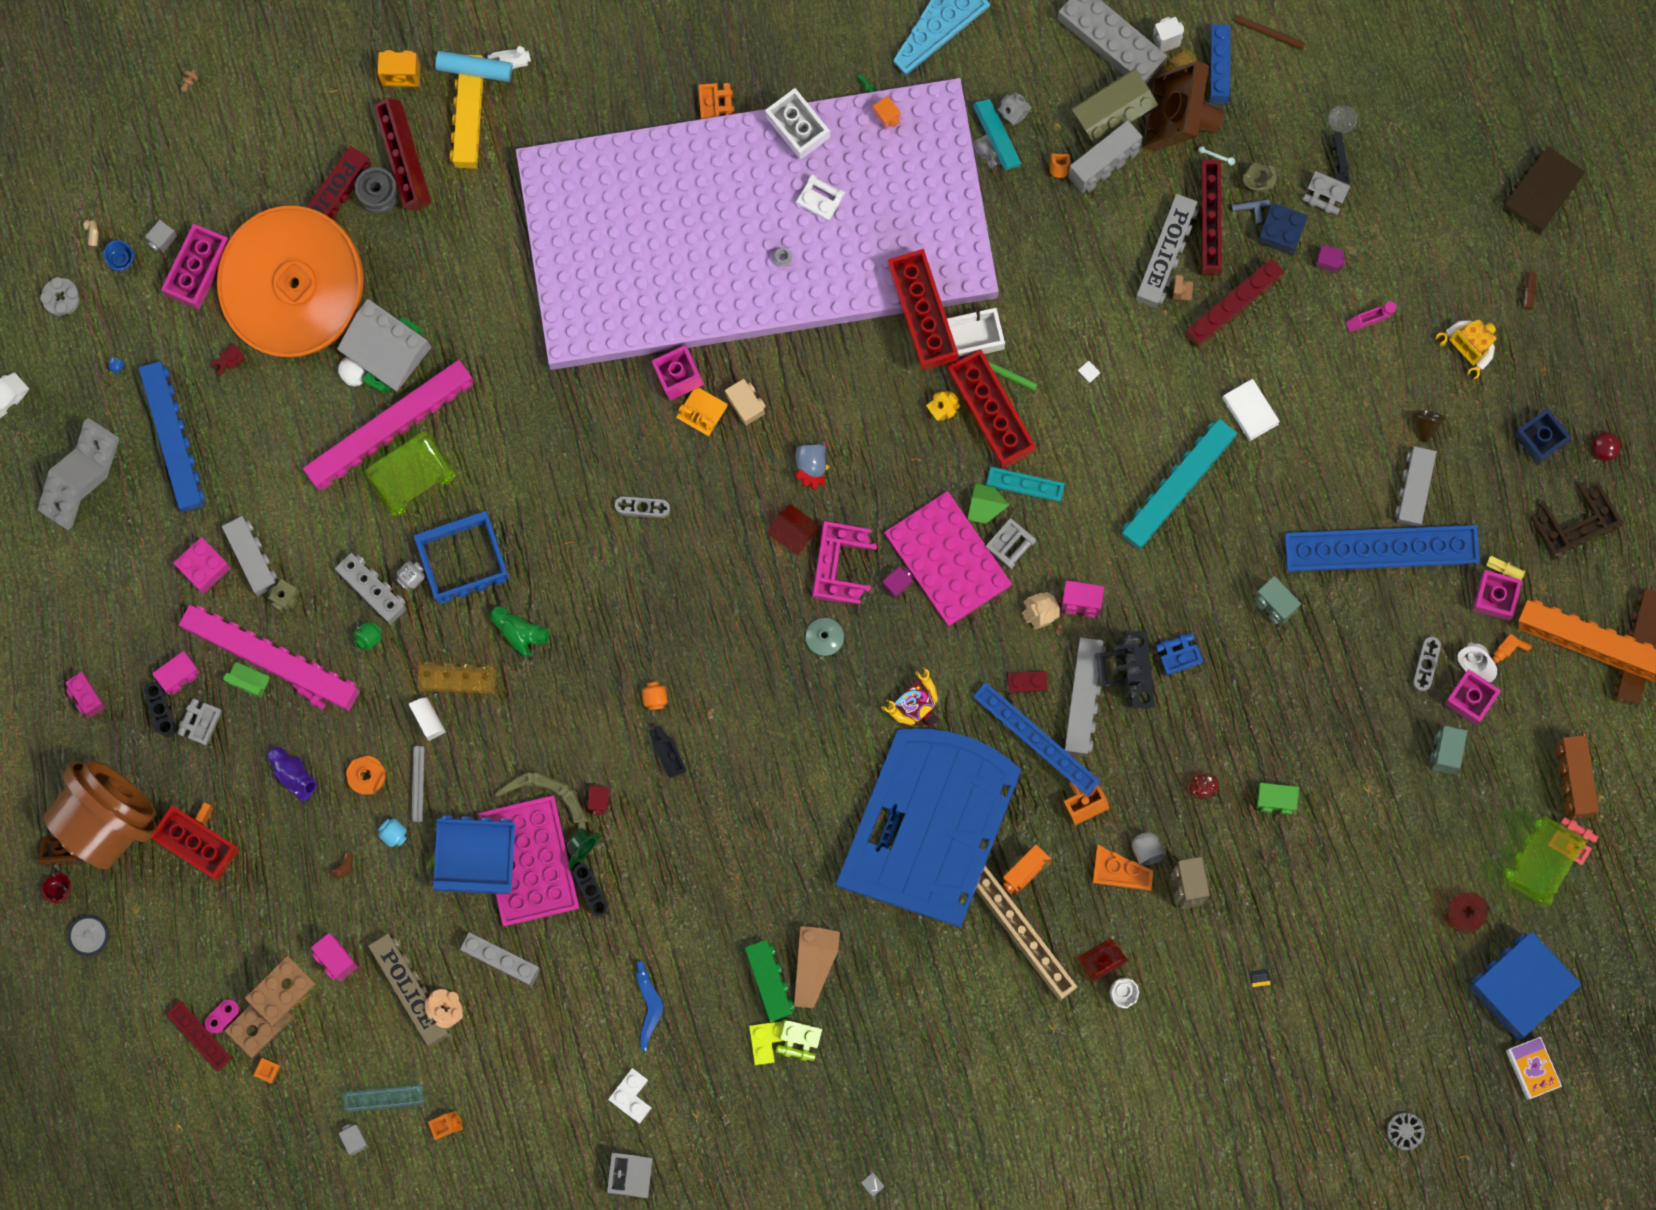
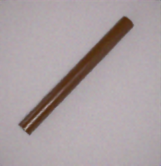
M1236 15L1234 22L1299 49L1303 50L1305 43L1239 15Z

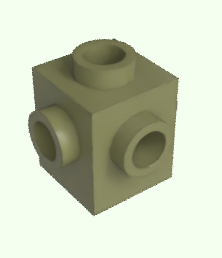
M280 579L278 584L274 585L269 591V599L272 602L271 606L279 611L282 609L288 611L289 608L292 609L298 600L296 597L300 592L294 586Z

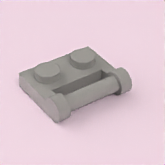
M1010 518L986 545V548L1002 561L1006 567L1012 570L1015 566L1014 563L1030 545L1033 546L1036 540ZM1022 536L1025 541L1009 558L1005 556L1007 551Z

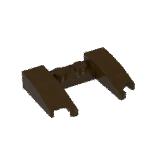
M1584 482L1578 483L1577 486L1593 516L1563 531L1544 500L1539 504L1542 509L1536 516L1532 513L1533 523L1553 560L1569 553L1571 549L1602 534L1607 535L1621 528L1623 521L1599 482H1596V488H1584Z

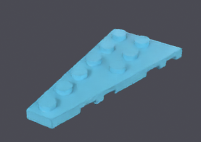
M931 0L917 25L911 31L907 41L896 55L893 63L905 76L908 75L990 7V3L987 0Z

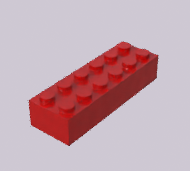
M921 249L888 259V269L921 370L924 371L957 361L959 354L925 250Z
M981 349L948 366L947 373L1001 469H1005L1036 452V445Z

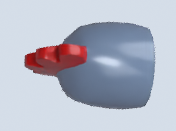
M823 442L822 445L817 443L816 445H805L796 448L795 461L798 471L795 478L801 479L803 486L809 485L811 489H816L818 485L823 486L825 484L823 475L825 470L829 468L825 461L827 442Z

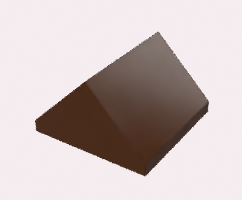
M55 836L42 837L37 860L38 864L43 867L83 864V860L70 854Z

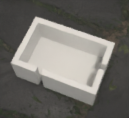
M997 308L980 311L979 321H976V312L947 319L959 354L958 360L980 349L984 354L1004 350L1005 341Z

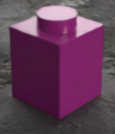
M1322 245L1315 268L1338 273L1339 268L1344 267L1346 257H1342L1344 250Z
M899 566L882 581V585L896 599L912 585L911 578L913 576L906 568L903 570Z

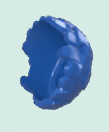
M121 240L109 242L103 252L108 267L115 271L127 270L134 259V252L130 245Z

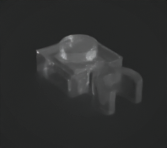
M987 134L972 143L982 159H987L991 169L1001 164Z

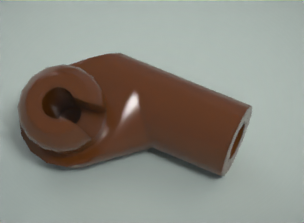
M344 853L343 863L334 867L331 871L333 877L343 878L352 871V853Z

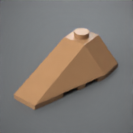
M800 927L794 1007L814 1008L837 956L840 932L823 928Z

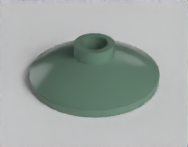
M820 618L813 621L806 631V643L810 650L817 655L829 656L836 653L844 641L842 627L830 618ZM824 632L828 633L826 639L821 637V634Z

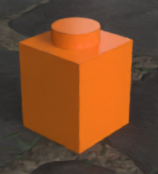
M888 95L873 105V113L885 129L890 126L891 128L895 127L900 122L901 112Z

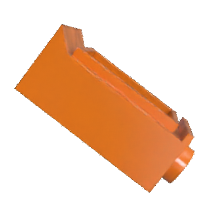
M1035 844L1003 877L1004 890L1010 895L1012 893L1017 895L1018 891L1020 892L1044 868V865H1050L1052 859Z

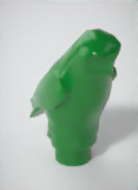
M500 606L495 607L491 611L490 619L524 658L533 656V652L528 647V644H547L549 629L542 628L539 624H530L517 615L509 614L506 608H501Z

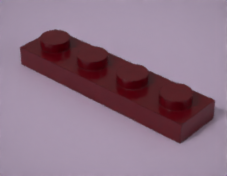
M181 1000L166 1013L217 1072L233 1059Z

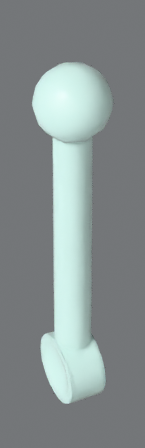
M1203 146L1198 148L1199 153H1206L1226 161L1230 166L1235 163V159L1232 157L1226 158L1206 150Z

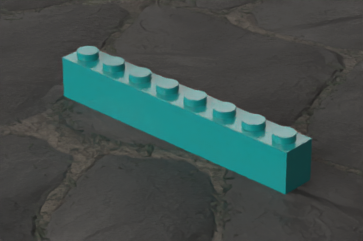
M1221 419L1216 423L1213 421L1206 429L1208 433L1196 440L1194 443L1196 447L1184 454L1182 457L1184 461L1180 466L1176 464L1170 471L1172 475L1169 479L1164 478L1158 485L1160 489L1157 493L1152 492L1146 499V506L1144 508L1139 507L1134 514L1135 519L1132 522L1128 521L1121 529L1123 530L1121 537L1138 551L1141 550L1236 438L1237 432Z

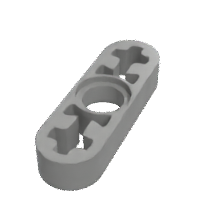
M623 496L619 497L615 502L616 511L620 515L666 518L670 514L669 503L661 499ZM625 501L627 505L632 506V502H635V511L632 512L631 507H625V510H622L619 505H622ZM640 503H646L648 509L646 512H639L637 506ZM651 503H654V508H660V505H664V508L667 510L659 513V510L653 509L654 513H650L652 509Z
M1435 637L1427 638L1422 645L1413 680V687L1418 692L1427 691L1432 684L1441 649V643ZM1430 642H1434V646L1437 647V649L1434 648L1432 650L1431 656L1424 655V653L1428 654L1429 652V646H1427V644H1430ZM1425 659L1432 662V668L1429 670L1422 667V661ZM1422 673L1430 674V676H1425L1424 682L1427 683V685H1424L1423 688L1420 687V683H1418L1417 681L1421 680L1423 676Z

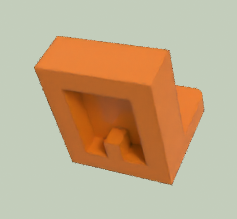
M456 1111L444 1114L428 1122L434 1140L463 1130L461 1118Z

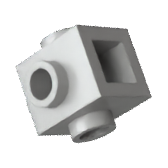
M1016 92L1012 95L1007 94L1001 100L1002 105L998 111L1006 120L1015 125L1023 121L1032 107L1025 101L1022 95Z

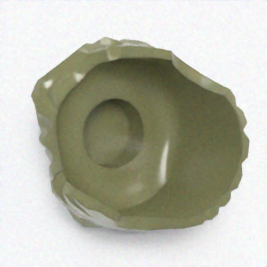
M1260 163L1251 164L1243 175L1245 185L1259 193L1273 188L1277 179L1274 166L1262 165Z

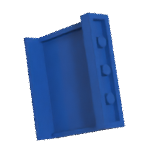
M441 816V819H437L433 891L511 895L515 822H511V819H500V822L492 821V818H480V821L472 820V817H461V820H455L452 816Z

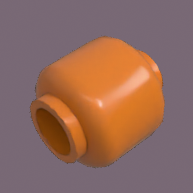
M659 682L647 683V687L641 690L643 706L648 707V710L663 709V705L668 703L666 687L659 685Z

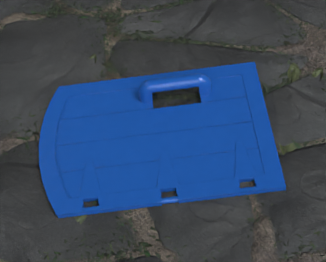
M914 728L897 730L837 880L836 887L961 928L1021 774V769L994 748L964 735L935 729ZM1003 786L1009 787L1006 797L1000 794ZM884 807L889 809V817L878 845L869 843V839L880 811ZM905 814L899 831L897 833V836L895 838V841L893 843V846L890 850L889 846L896 831V828L898 826V823L900 821L901 815ZM983 839L989 840L986 850L980 849ZM961 894L968 895L964 905L958 903Z

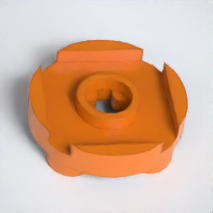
M363 756L353 760L346 772L350 787L361 795L375 794L382 788L386 779V771L381 762L371 756ZM368 770L370 771L369 775L371 778L364 781L361 773H366Z

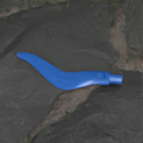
M644 961L636 962L638 970L636 977L648 1007L640 1039L642 1051L645 1052L647 1051L649 1038L661 1017L663 1003L650 982L648 971H645Z

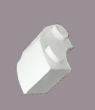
M16 373L8 376L4 375L0 378V418L8 413V407L13 404L17 405L29 390Z

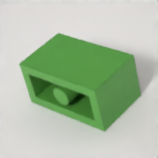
M1260 783L1258 785L1256 809H1261L1263 813H1272L1274 810L1280 811L1282 815H1292V813L1297 811L1299 787Z

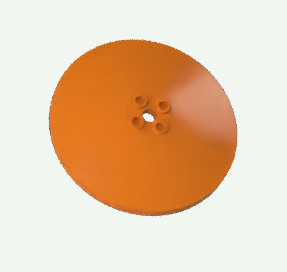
M280 206L265 210L246 221L234 233L224 249L217 275L220 306L233 331L248 345L263 353L279 357H301L316 353L331 345L346 331L359 308L363 292V268L357 248L348 233L336 221L319 211L301 206ZM294 278L299 280L297 288H293L291 285V281Z

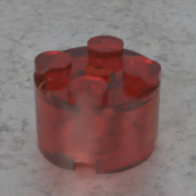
M1464 892L1455 896L1446 909L1448 924L1460 934H1471L1479 930L1486 922L1488 916L1485 900L1471 892ZM1465 909H1467L1468 912L1471 913L1468 917H1466V914L1463 913Z

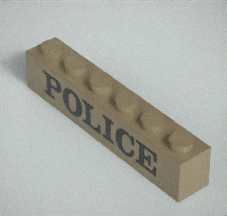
M387 934L368 947L428 1047H432L450 1036L448 1033L450 1028L437 1026V1022L433 1018L430 1020L427 1016L425 1001L430 994L425 986H420L418 982L420 977L416 970L411 971L408 965L411 962L406 953L401 954L398 949L401 945L397 938Z

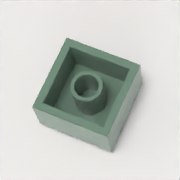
M1275 576L1257 592L1254 598L1256 606L1261 611L1265 610L1269 614L1268 618L1275 625L1278 623L1280 627L1301 606V603Z
M1448 726L1438 730L1433 741L1436 749L1431 753L1430 764H1433L1432 770L1455 775L1461 768L1467 736L1466 730Z

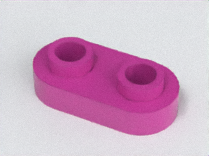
M230 999L223 1001L206 1018V1029L213 1034L221 1033L238 1016L240 1007L237 1002ZM227 1006L232 1007V1011L229 1013L225 1010ZM213 1020L218 1021L216 1027H213L211 1024Z

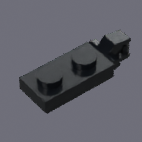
M1342 132L1334 133V139H1331L1332 151L1336 150L1337 157H1334L1335 168L1340 170L1336 175V179L1350 184Z
M661 725L651 729L649 733L669 778L686 773L687 769L672 738L665 735Z

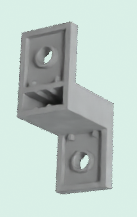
M90 418L86 419L83 423L76 449L49 470L37 510L65 529L69 530L72 528L80 501L107 479L119 437Z

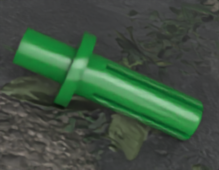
M862 73L859 74L857 78L866 89L865 93L875 92V86L870 85Z

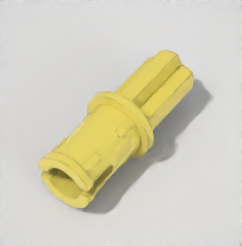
M1493 556L1489 557L1486 564L1487 567L1502 573V575L1522 580L1525 574L1524 570L1510 565V562L1506 563Z

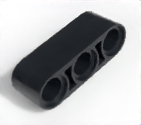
M155 682L148 683L145 686L144 694L156 730L163 737L171 738L176 734L177 728L165 691ZM158 688V694L154 697L150 696L151 690ZM164 706V712L159 715L156 714L157 708ZM165 724L171 725L168 732H162V727Z
M586 864L577 865L573 872L574 877L592 914L596 918H604L609 912V907L591 869ZM581 869L588 870V875L585 878H579L578 872ZM595 887L596 893L593 896H588L586 894L587 888ZM597 904H603L605 906V909L602 913H596L594 911V908Z

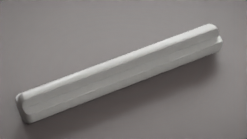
M414 746L411 819L413 822H422L423 746Z

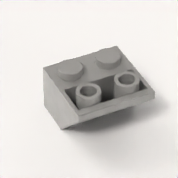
M612 1153L607 1193L648 1198L653 1158Z

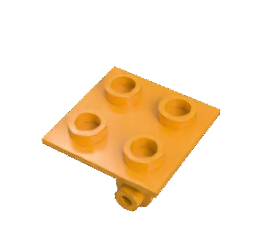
M697 388L692 391L685 404L681 405L679 408L680 412L676 418L709 437L728 404Z

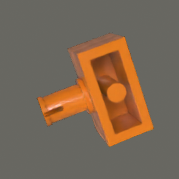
M1070 781L1069 786L1072 788L1075 796L1065 800L1064 804L1074 825L1110 809L1099 785L1087 796Z

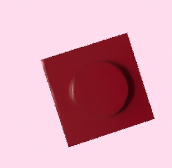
M590 786L588 811L592 812V815L603 816L604 813H608L609 787Z

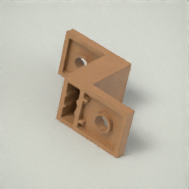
M287 956L245 998L251 1005L225 1032L253 1059L294 1018L290 1010L316 984ZM285 979L293 981V986L288 990H285L282 986ZM252 1025H255L258 1029L255 1036H249L247 1033L248 1028Z

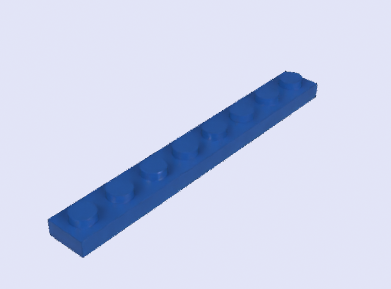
M986 682L973 696L1087 796L1101 783L1099 779Z

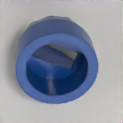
M110 358L108 367L112 372L118 373L122 371L125 362L116 358Z

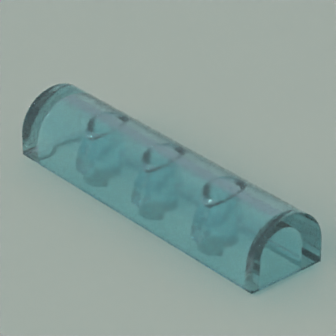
M423 1085L343 1092L345 1112L424 1105L425 1101Z

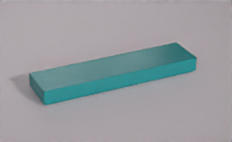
M991 100L976 102L973 108L1004 170L1019 167L1022 163Z
M990 467L986 486L1061 503L1065 483Z

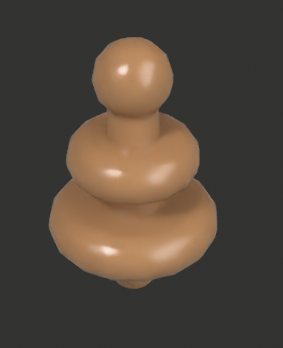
M194 69L192 71H184L185 77L182 78L184 84L180 87L182 92H186L187 87L193 85L192 81H198L197 75L194 74L196 72Z

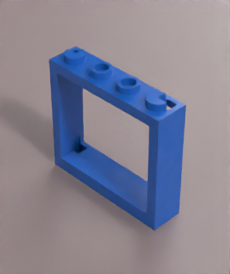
M487 511L414 535L437 603H448L453 597H465L471 591H483L489 585H500L505 583L506 579H509ZM485 524L501 573L440 593L424 545Z

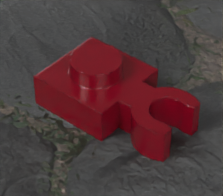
M233 343L219 354L222 358L221 360H215L210 365L212 368L218 365L221 367L216 372L220 376L225 372V368L229 367L230 370H233L245 361L246 358Z

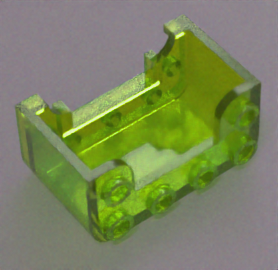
M1544 815L1543 818L1539 816L1534 824L1536 829L1533 835L1528 834L1524 841L1526 847L1523 852L1519 850L1514 859L1516 861L1513 868L1509 867L1504 877L1507 879L1506 884L1549 908L1553 902L1554 893L1558 892L1563 879L1576 857L1580 854L1578 851L1582 848L1584 849L1588 839Z

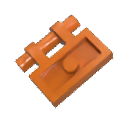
M717 83L699 84L701 119L720 117V114H725V116L732 115L734 113L731 99L733 91L731 90L730 83H724L723 90H718ZM718 98H724V106H719Z

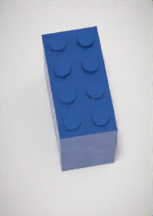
M1533 932L1528 935L1526 933L1520 935L1513 942L1515 946L1512 947L1510 945L1499 955L1501 959L1499 961L1495 959L1485 967L1487 972H1481L1470 981L1472 985L1469 987L1517 1041L1524 1038L1582 985Z

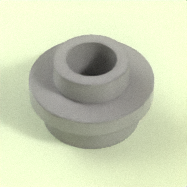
M778 248L773 254V260L778 266L784 267L791 263L792 254L787 248ZM785 255L786 259L780 260L779 257Z

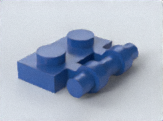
M1183 633L1178 635V638L1166 639L1161 644L1155 645L1157 652L1165 650L1167 654L1160 657L1166 676L1203 663L1197 644L1189 647L1188 642L1194 640L1192 633L1186 635ZM1182 646L1183 649L1176 652L1172 651V647Z

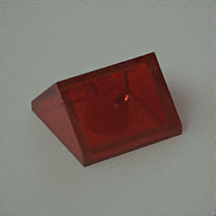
M790 504L778 514L767 534L796 556H799L821 526Z
M1111 938L1078 957L1079 962L1093 984L1128 963V959Z

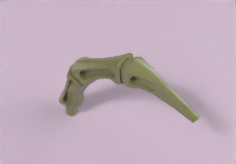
M537 771L534 773L527 772L516 777L495 793L499 797L523 786L532 787L534 785L535 787H543L561 797L570 811L574 824L578 823V830L580 828L586 830L585 822H589L574 790L570 789L569 785Z

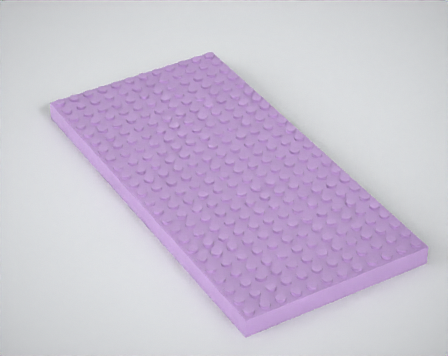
M961 79L807 102L830 130V138L801 160L767 120L766 109L516 149L550 369L554 370L672 351L684 345L687 348L902 314V308L888 269V259L921 249L925 250L943 307L998 298L999 291ZM888 95L901 112V119L895 127L891 128L890 126L885 129L874 115L873 105ZM812 174L838 190L846 191L830 222L796 205ZM816 186L812 188L813 191L832 201L836 198ZM778 248L790 250L792 261L789 265L781 267L774 262L773 254ZM781 255V256L779 257V259H780V260H785V259H786V256H785V255Z

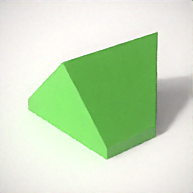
M975 483L968 521L986 524L1007 508L1009 504L994 487Z

